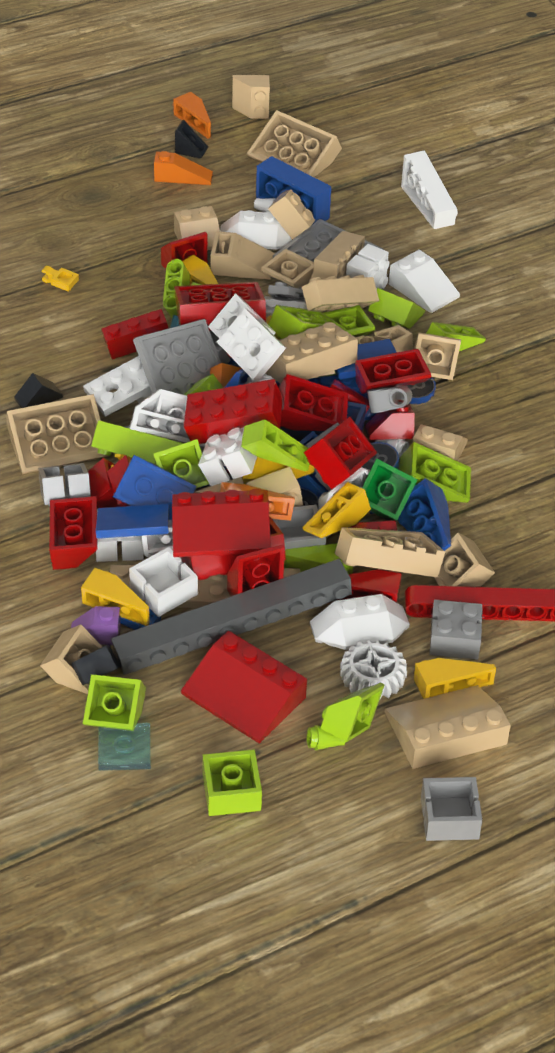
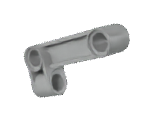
M406 386L378 388L367 391L371 413L402 408L408 405L412 399V392Z

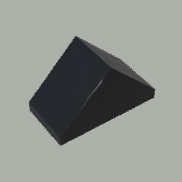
M182 120L175 130V153L200 159L205 154L208 146L187 122Z
M32 373L14 398L21 408L51 403L63 398V394L53 382Z
M106 645L71 663L82 686L90 682L91 674L103 676L120 667L110 645Z

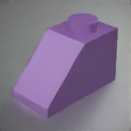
M95 606L74 620L71 628L81 624L99 644L112 645L111 638L120 636V607Z

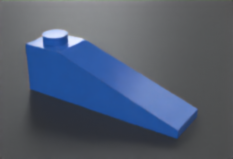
M425 478L414 486L399 516L398 522L407 531L423 532L445 551L451 546L448 503L443 489Z

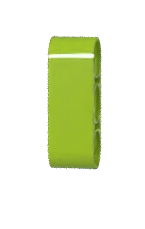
M180 259L170 261L166 267L163 306L171 318L174 315L178 316L174 286H190V273Z

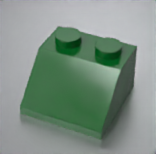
M376 458L362 486L366 491L371 507L370 511L388 521H398L418 479Z

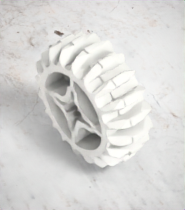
M367 640L366 644L358 642L356 647L350 646V649L345 652L340 663L341 680H343L345 687H349L351 693L381 682L385 684L381 697L385 696L389 699L391 693L397 694L399 688L403 687L405 678H407V663L403 653L398 652L396 647L389 648L388 642L385 644H380L379 640L376 643H371Z

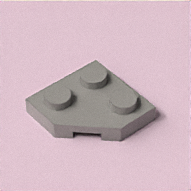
M275 282V285H269L268 294L272 297L305 300L302 287L294 288L282 282Z

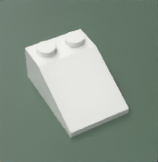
M417 250L390 265L389 285L430 313L460 297V293L434 259L421 250Z

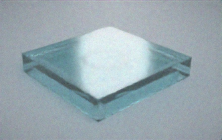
M137 723L134 731L99 727V771L151 769L150 723Z

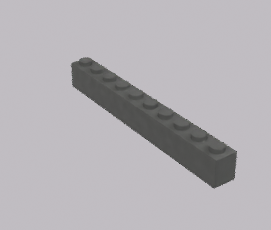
M340 559L111 638L114 655L123 675L136 672L193 650L207 647L218 641L227 631L239 635L352 595L351 578Z

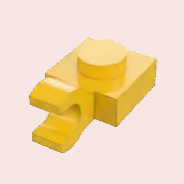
M45 266L42 269V272L46 273L42 281L45 283L51 282V285L68 292L79 281V274L64 268L55 270L50 266Z

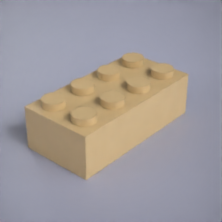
M332 322L307 329L305 332L296 335H289L287 338L279 340L286 349L266 374L272 376L273 379L281 384L287 374L308 380L353 364L357 360L358 339Z

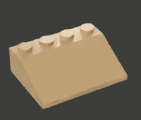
M276 110L247 152V156L260 162L273 156L315 177L332 164L342 147L337 136Z
M94 394L7 411L6 423L22 475L39 471L38 468L62 467L63 465L110 457L97 453L98 448L91 446L98 420H100Z
M478 685L385 708V714L412 769L496 748L508 743L511 725L501 706Z

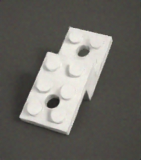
M237 294L230 299L208 326L219 338L217 343L256 382L263 377L286 349L274 336L276 332Z
M139 356L83 385L87 395L94 394L97 407L105 417L135 400L141 403L152 395ZM117 389L116 392H109L110 390Z

